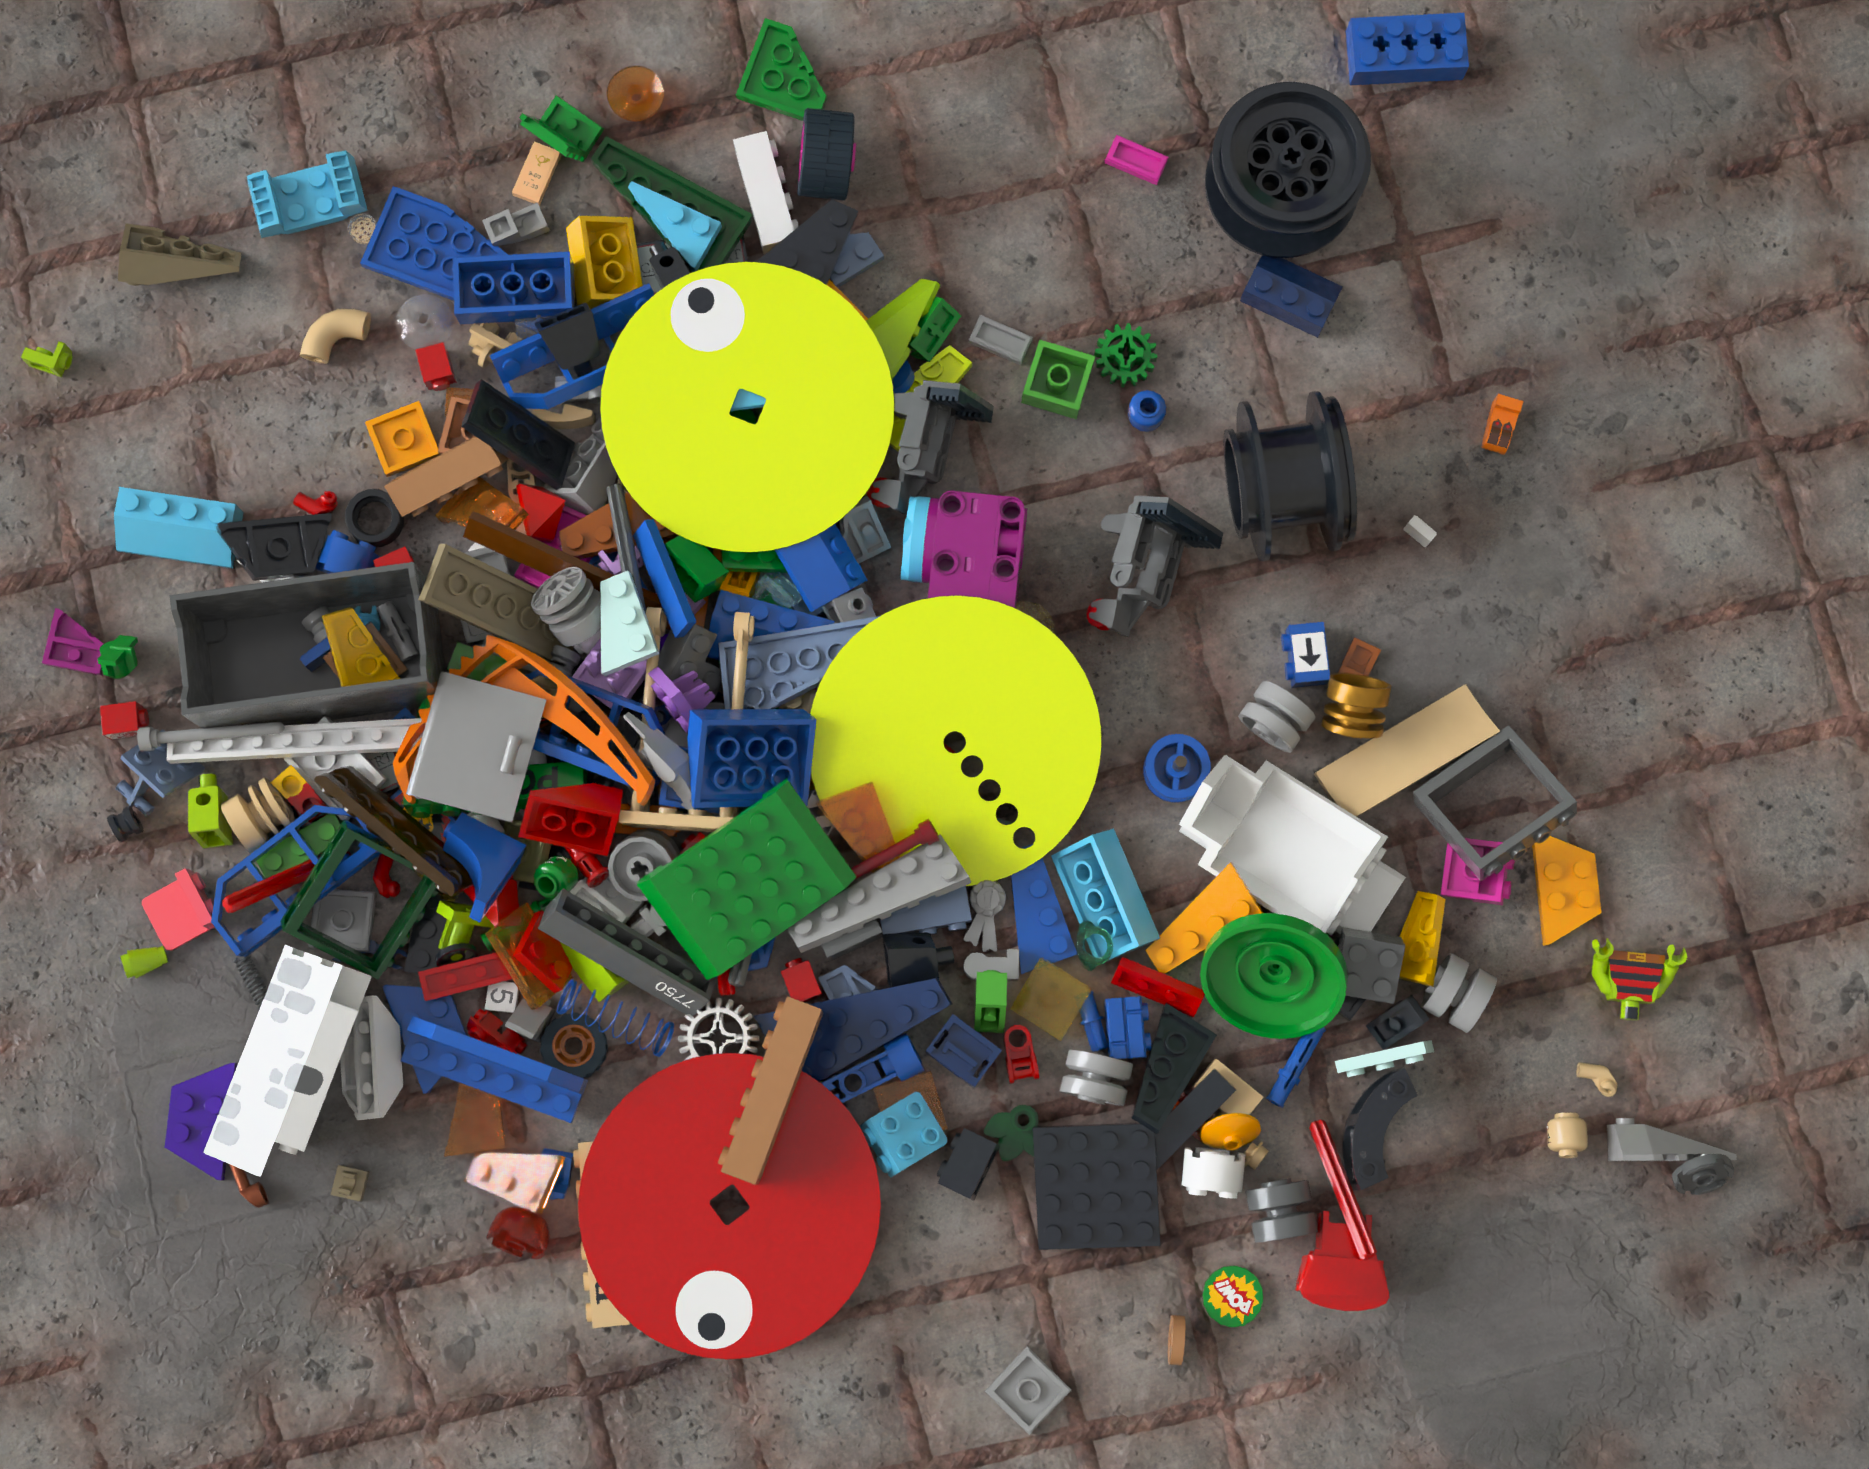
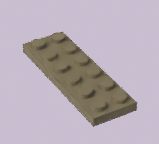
M439 544L418 600L503 640L515 643L548 661H551V651L554 645L565 647L571 651L574 650L573 646L562 645L550 631L549 624L543 622L540 619V615L532 609L531 600L534 593L538 590L537 588L447 544Z

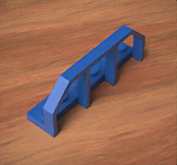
M649 283L591 309L598 341L604 339L610 353L615 345L609 336L623 330L641 306L655 295ZM540 333L489 355L509 398L525 409H550L603 384L606 366H603L573 380L568 369L562 370L558 364L567 381L566 384L544 394L514 393L508 381L556 360Z
M538 669L525 675L530 680L539 676L548 678ZM567 676L584 692L613 702L609 719L615 726H617L622 707H626L642 713L652 730L659 729L665 734L652 707ZM569 696L566 702V709H568L571 696ZM552 723L549 734L541 732L539 727L533 747L534 750L630 786L583 743L575 745L567 742L568 738L560 734L562 728ZM616 756L622 763V758ZM622 763L632 776L637 779V773L632 766ZM653 770L651 775L655 779L654 787L660 784L661 778Z
M314 805L217 879L211 923L236 956H249L283 930L280 921L299 891L292 894L286 900L287 905H285L277 893L270 896V899L280 911L274 909L261 919L263 924L255 930L249 928L237 937L239 940L237 943L221 922L223 913L222 900L225 898L227 883L246 868H248L258 882L266 879L254 862L289 835L293 836L313 864L316 865L319 857L297 829L318 813L353 817L344 808ZM355 817L361 824V826L364 828V830L369 832L366 828V824L363 823L359 818ZM360 842L358 845L360 849L351 856L349 854L344 855L314 905L382 853Z
M412 1016L407 1031L411 1032V1035L400 1061L566 1122H573L588 1080Z

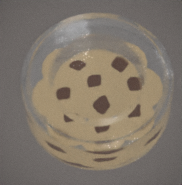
M360 213L350 219L348 232L355 242L368 244L377 223L369 214Z

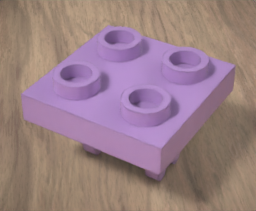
M600 638L572 678L631 699L645 679L647 661H641L610 675L603 676L601 674ZM594 696L606 706L612 708L613 702Z

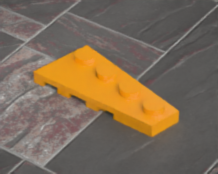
M1230 862L1160 935V939L1154 941L1145 951L1158 972L1165 974L1206 949L1213 935L1229 922L1247 915L1260 914L1263 911L1233 863Z

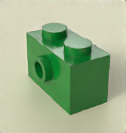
M680 535L665 543L683 590L694 603L720 588L729 571L704 545L692 542Z

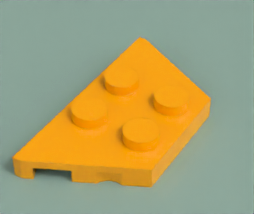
M1549 836L1542 843L1538 844L1536 842L1532 845L1543 946L1552 944L1602 913L1595 854L1552 836Z

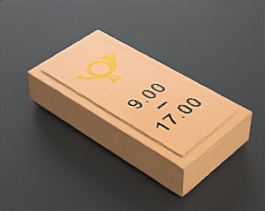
M534 141L513 188V196L534 204L538 203L540 206L562 154L553 148Z

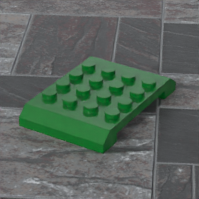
M786 778L763 794L762 799L665 866L660 865L638 880L637 886L706 980L721 975L843 891L856 878V874Z

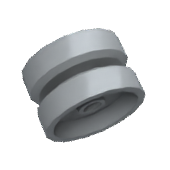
M1263 681L1253 694L1257 703L1248 702L1238 717L1248 729L1265 742L1284 752L1291 753L1300 741L1297 731L1306 732L1316 717L1307 705L1290 692L1269 681Z
M652 828L638 829L625 837L611 853L608 864L610 880L616 890L626 898L636 901H647L648 899L637 886V881L660 865L665 866L678 857L680 850L674 840L663 831Z
M1068 1050L1065 1065L1069 1069L1083 1074L1082 1076L1069 1074L1063 1076L1060 1092L1092 1103L1125 1105L1127 1090L1120 1085L1110 1083V1080H1129L1133 1067L1132 1063L1098 1054Z

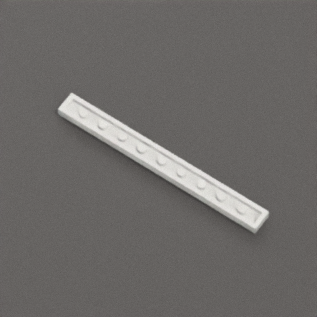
M422 719L284 725L285 729L280 734L167 743V761L170 764L398 752L410 725L419 723ZM423 732L417 738V740L415 741V743L409 751H411L412 748L416 745V743L422 738Z

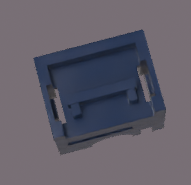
M952 1014L925 1053L974 1089L1002 1050ZM945 1031L949 1032V1034L942 1042V1044L939 1046V1048L936 1049L934 1045L938 1044V1042L944 1036L943 1033ZM986 1060L988 1065L982 1068L978 1078L974 1077V1073L983 1061Z

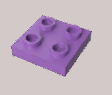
M657 666L648 673L655 682L651 685V688L659 699L663 700L666 710L675 721L677 720L687 734L690 710L704 709L715 698V694L712 691L705 694L709 690V686L703 683L701 679L693 682L698 677L694 670L671 681Z

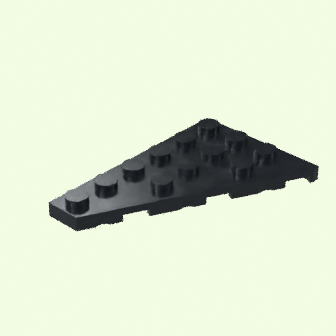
M831 199L756 262L784 266L800 271L827 285L859 211Z

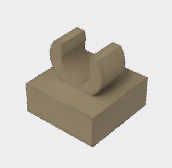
M338 1165L331 1195L361 1202L370 1172Z

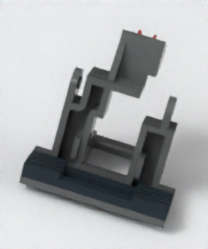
M923 380V384L915 387L914 392L893 393L894 413L898 418L906 420L899 442L900 450L897 457V463L900 467L899 480H888L883 477L876 478L866 492L873 505L880 508L892 507L893 510L907 514L910 496L917 497L927 483L936 484L942 479L955 421L960 419L967 421L968 419L969 421L975 420L979 422L980 420L981 422L992 423L994 406L962 384Z
M1135 496L1133 504L1129 505L1127 513L1106 515L1101 522L1102 529L1108 533H1115L1120 536L1112 558L1114 566L1110 575L1112 584L1118 587L1117 599H1097L1093 601L1087 610L1088 622L1100 630L1111 629L1124 637H1129L1131 628L1147 606L1158 610L1167 606L1183 548H1191L1192 546L1194 548L1220 549L1223 532L1169 497ZM1148 549H1150L1151 553L1146 569L1141 571L1136 588H1125L1131 583L1135 569L1144 568Z

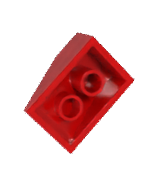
M590 783L532 790L529 793L518 837L608 856L620 814L623 789Z

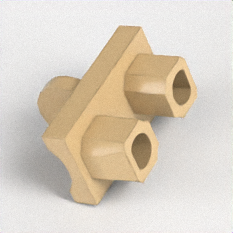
M474 323L469 330L471 332L469 346L473 347L472 352L479 356L478 365L483 368L487 367L490 362L493 364L489 355L520 342L523 338L514 332H510L505 339L497 336L500 331L497 323H482L480 326Z

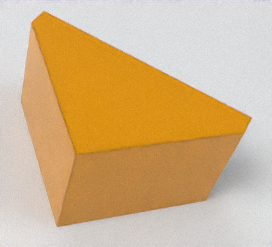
M729 571L720 586V590L753 598L760 572Z

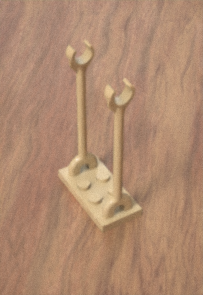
M647 607L646 617L658 650H660V638L665 634L667 617L662 608ZM735 612L733 632L737 645L731 709H743L748 643L752 641L754 634V616L744 612ZM659 655L647 659L643 704L652 707L654 710L656 694L651 685L655 682L648 673L658 666ZM642 714V722L649 727L644 715ZM641 736L639 753L645 747L643 738ZM634 790L630 811L620 810L619 823L637 828L714 832L738 815V807H720L719 817H715L713 813H707L705 810L689 809L688 815H684L683 811L663 807L659 808V813L650 812V798L646 805L642 806L637 802L636 791Z

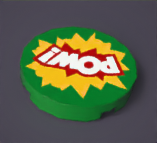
M1235 1265L1221 1267L1212 1272L1204 1283L1202 1293L1203 1306L1208 1315L1218 1324L1228 1327L1244 1326L1253 1321L1261 1311L1263 1303L1262 1286L1257 1277L1245 1268Z

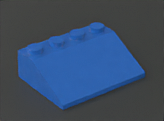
M804 709L690 710L687 742L692 807H750L762 799L763 794L786 778L806 806H808L816 718Z

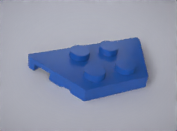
M382 986L394 1019L400 1025V1034L405 1047L411 1035V1032L407 1031L412 1016L467 1035L452 995L425 1001L422 987ZM413 1066L423 1094L430 1093L442 1076Z

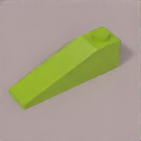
M921 278L866 320L883 350L891 380L908 358L911 350L907 346L911 337L918 336L921 328L917 324L920 318L929 312L940 288V284L936 281Z

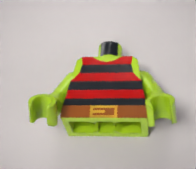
M1608 938L1606 939V945L1600 948L1598 940L1594 939L1592 947L1596 953L1593 956L1591 974L1600 992L1605 994L1606 1000L1621 1002L1620 1019L1639 1020V1004L1655 1003L1656 999L1662 997L1673 982L1679 965L1686 962L1687 953L1685 948H1683L1680 955H1673L1675 947L1672 944L1667 948L1669 959L1665 960V955L1616 951Z

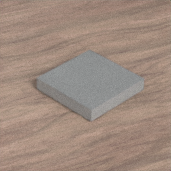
M335 889L313 905L311 927L359 952H370L377 894L371 891ZM308 944V947L310 949H317L312 945Z
M1028 1346L985 1390L1029 1435L1071 1391Z

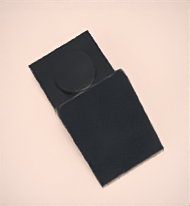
M1411 994L1369 1022L1366 1027L1384 1050L1426 1023L1429 1017Z

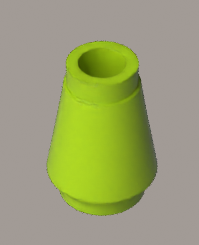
M164 946L127 950V954L121 955V961L127 978L135 976L137 979L168 963Z

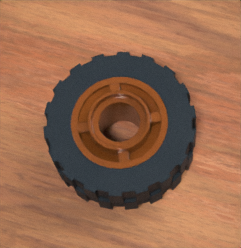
M573 1013V1019L572 1014H563L561 1017L551 1021L552 1023L545 1028L544 1035L541 1037L540 1051L543 1061L551 1067L581 1078H588L598 1071L606 1060L608 1052L606 1034L599 1031V1023L597 1021L591 1025L595 1019L590 1018L588 1015L586 1022L587 1025H591L589 1027L585 1023V1014L576 1021L573 1019H577L581 1014ZM571 1039H579L583 1044L582 1050L576 1055H571L566 1051V1044Z

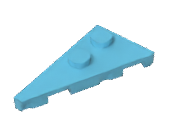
M631 181L628 188L634 195L635 200L640 206H643L664 237L669 239L672 247H676L677 251L687 262L692 272L697 271L722 228L721 222Z

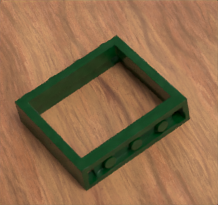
M344 819L280 922L284 932L379 979L388 967L391 968L395 952L399 947L402 948L407 943L410 937L409 930L414 922L418 923L422 919L426 911V903L430 897H435L438 894L435 882L426 875H423V878L372 958L303 923L355 839L414 870L412 863L404 856L394 853L386 841Z

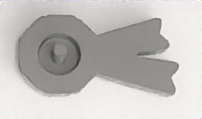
M981 881L972 887L969 902L976 915L964 936V941H971L976 947L980 934L983 932V952L989 949L997 952L994 915L1003 909L1006 901V893L998 882Z

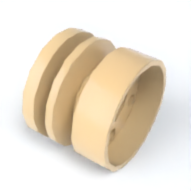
M266 777L258 782L263 794L253 785L248 787L251 802L248 803L241 795L236 794L221 804V809L227 822L250 854L270 840L269 832L272 831L276 835L283 830L282 824L284 827H287L295 821L294 812L289 802Z

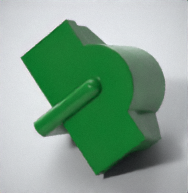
M119 635L115 640L109 641L100 647L101 656L97 660L101 664L103 675L113 679H121L128 676L138 665L134 646L138 643L137 637Z

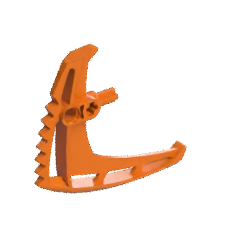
M487 635L484 647L473 646V658L461 656V669H449L450 674L466 678L494 652L507 662L480 682L546 699L542 717L567 731L593 751L636 791L637 802L642 806L646 805L655 784V779L598 705L571 679L546 660L515 643ZM531 664L557 684L556 696L550 695L518 670ZM434 695L427 696L430 703V708ZM569 696L600 725L598 736L566 709V702ZM430 708L418 710L422 721L410 725L393 761L398 784L406 801L411 804L416 803V798L406 795L421 739L410 752L409 750L424 731ZM613 740L637 773V779L632 776L610 750V741Z

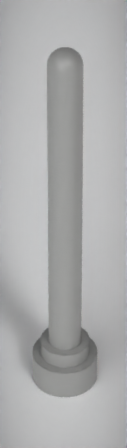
M281 722L160 732L159 729H154L153 727H141L138 729L137 740L140 751H154L156 747H160L161 744L280 734L284 731L285 727Z

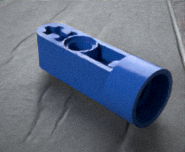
M904 1033L885 1043V1052L821 1084L831 1091L838 1087L834 1082L839 1080V1087L846 1097L842 1099L841 1092L835 1096L844 1103L896 1076L903 1082L925 1071V1068L907 1033ZM878 1059L887 1076L883 1079L874 1063ZM850 1074H857L862 1080V1085L857 1091H851L846 1087L845 1081Z

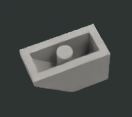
M536 993L533 999L525 995L507 1020L505 1027L540 1042L541 1037L544 1035V1030L549 1025L556 1010L549 1007L550 1000Z

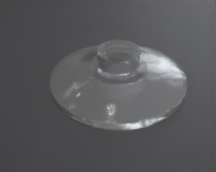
M422 294L408 299L400 307L396 316V330L399 337L407 346L415 350L441 342L445 343L453 331L454 319L449 306L442 299L433 295ZM425 315L428 317V320L425 323H419L418 319L420 316Z

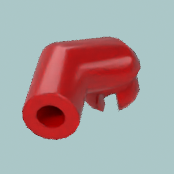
M325 491L321 497L312 499L299 492L294 498L293 505L311 515L334 511L338 501L336 494L331 491Z
M380 854L373 873V881L380 895L385 898L396 897L400 893V885L396 881H392L389 875L394 860L384 854Z

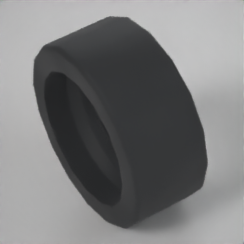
M367 489L356 494L350 500L345 511V522L349 532L358 541L367 542L375 547H383L392 543L400 535L404 526V516H401L387 492L380 489ZM371 502L385 504L392 514L390 526L378 535L365 533L358 524L360 510Z

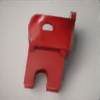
M1330 1211L1317 1213L1318 1232H1316V1248L1314 1251H1309L1308 1255L1302 1256L1295 1291L1301 1292L1303 1298L1315 1305L1334 1310L1363 1311L1375 1309L1386 1304L1390 1296L1384 1271V1261L1378 1260L1377 1254L1373 1258L1362 1260L1359 1257L1347 1224L1329 1222ZM1366 1214L1364 1215V1220L1371 1235L1372 1215Z

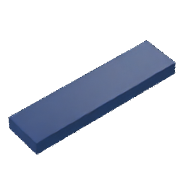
M654 519L644 520L633 534L634 540L674 637H684L696 623L695 616Z

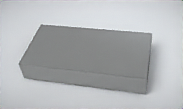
M980 315L968 343L1022 365L1033 337Z

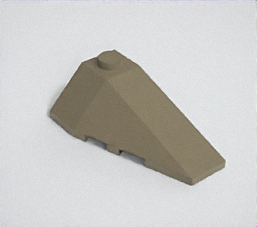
M126 223L119 253L118 281L126 282L133 286L141 284L152 285L239 272L241 253L209 243L198 246L190 242V238L181 235L179 239L165 236V230Z

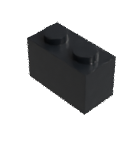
M965 1128L962 1133L957 1132L950 1146L953 1152L949 1161L944 1160L937 1172V1176L940 1177L938 1184L974 1201L1000 1146Z

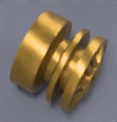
M1348 673L1331 674L1327 697L1339 703H1329L1324 706V712L1328 715L1322 717L1321 726L1331 732L1352 738L1370 739L1382 737L1384 727L1381 723L1385 722L1386 715L1374 708L1388 706L1391 685L1380 679Z

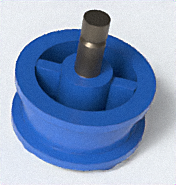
M1172 734L1159 739L1150 748L1143 764V776L1149 790L1158 798L1172 803H1180L1192 799L1203 780L1211 771L1210 758L1204 746L1193 737L1184 734Z

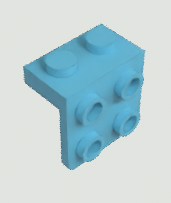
M919 1092L910 1094L860 1125L869 1147L872 1146L878 1156L877 1163L884 1173H888L890 1178L947 1143L945 1133Z

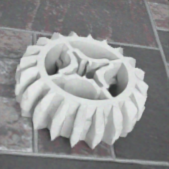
M716 998V1007L713 1008L711 1002L708 1001L705 1005L706 1010H697L698 1015L695 1018L691 1014L685 1015V1018L691 1021L690 1026L680 1024L679 1028L681 1030L688 1031L687 1036H678L679 1042H687L688 1045L680 1048V1053H691L685 1060L700 1057L695 1043L710 1045L713 1049V1054H718L715 1042L703 1040L704 1038H711L712 1034L715 1035L714 1032L718 1031V1024L723 1036L734 1038L727 1039L725 1043L722 1042L723 1045L719 1047V1054H723L727 1046L737 1043H743L739 1051L740 1054H747L748 1051L757 1053L758 1049L750 1046V1041L757 1042L760 1040V1037L757 1035L750 1036V1031H755L758 1029L757 1024L748 1026L746 1023L753 1018L752 1014L748 1013L741 1017L740 1014L744 1011L745 1007L739 1005L733 1011L734 1001L731 999L728 1000L726 1008L722 1007L721 998ZM724 1014L738 1021L743 1034L728 1033L726 1031ZM714 1015L712 1029L707 1033L695 1034L699 1024L705 1018Z

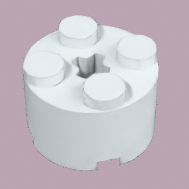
M1186 1147L1184 1151L1182 1186H1185L1189 1194L1206 1196L1208 1190L1216 1191L1219 1197L1237 1198L1238 1192H1242L1246 1154L1237 1152L1236 1158L1235 1155H1230V1150L1196 1147L1195 1153H1192L1190 1147Z

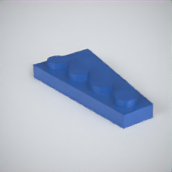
M1033 844L1028 845V846H1025V847H1022V849L1029 848V847H1031ZM1043 858L1027 868L1011 875L1021 975L1077 955Z

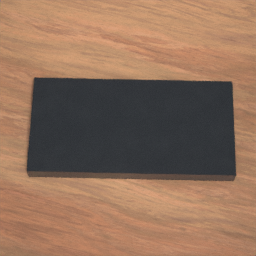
M484 380L478 381L474 387L461 427L555 490L559 489L563 485L575 442Z

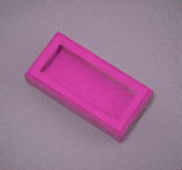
M1116 135L1105 159V164L1157 185L1169 157Z

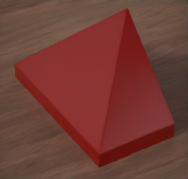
M519 483L516 485L526 535L540 541H553L566 500L544 487Z

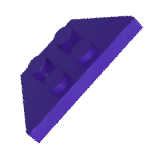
M237 1063L226 1064L176 1084L171 1088L164 1147L216 1180H224L226 1162L205 1154L204 1150L237 1069Z

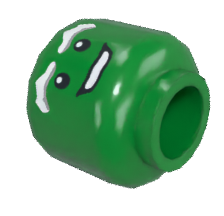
M550 857L536 868L533 875L534 885L542 896L553 900L563 888L570 892L576 886L578 871L572 861L566 857Z

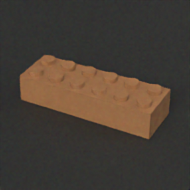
M788 996L785 1003L779 1001L773 1017L778 1022L774 1031L768 1030L762 1045L766 1049L763 1060L757 1059L751 1074L753 1078H756L752 1089L746 1088L740 1103L741 1106L745 1107L741 1119L735 1117L729 1135L734 1136L730 1148L724 1146L718 1164L723 1165L721 1172L754 1185H759L822 1018V1009Z

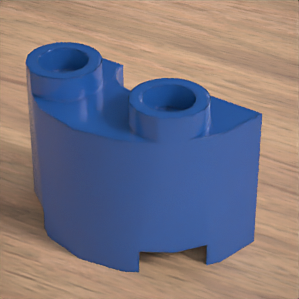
M332 530L331 535L327 536L319 554L315 570L328 574L375 567L373 560L380 556L374 553L375 546L364 541H359L357 545L348 541L349 537L347 535Z

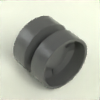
M1291 1178L1261 1183L1262 1188L1245 1191L1249 1211H1266L1267 1217L1251 1223L1255 1243L1318 1232L1315 1212L1297 1211L1296 1207L1312 1200L1308 1180L1292 1182Z

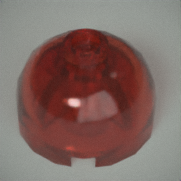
M522 1203L520 1207L512 1206L500 1211L490 1225L486 1238L487 1240L493 1238L491 1244L504 1252L518 1257L523 1256L522 1252L533 1253L531 1259L536 1260L542 1259L546 1252L550 1231L544 1217L537 1213L538 1209L533 1205Z

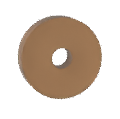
M1171 1315L1168 1336L1169 1365L1181 1366L1183 1362L1186 1323L1185 1316Z

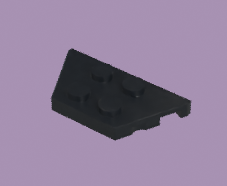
M331 513L218 523L216 530L253 581L306 576L314 573L332 515Z

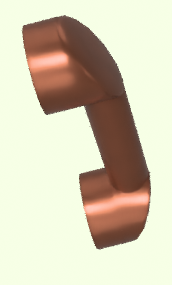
M229 1164L240 1194L255 1207L261 1208L268 1205L269 1200L263 1185L260 1182L250 1185L245 1170Z

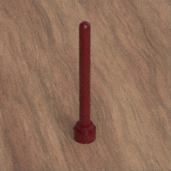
M927 819L919 823L918 828L914 830V834L852 867L851 869L856 874L855 879L919 844H922V846L927 843L931 845L939 841V835L931 821Z

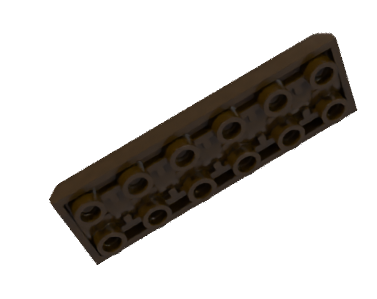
M343 766L329 773L316 776L313 780L321 786L320 789L325 795L335 798L340 802L349 815L357 817L365 823L370 833L381 837L389 844L390 849L394 853L404 856L410 861L414 870L422 875H426L435 882L436 888L442 893L452 897L474 885L463 865L453 856L443 851L444 843L354 767Z

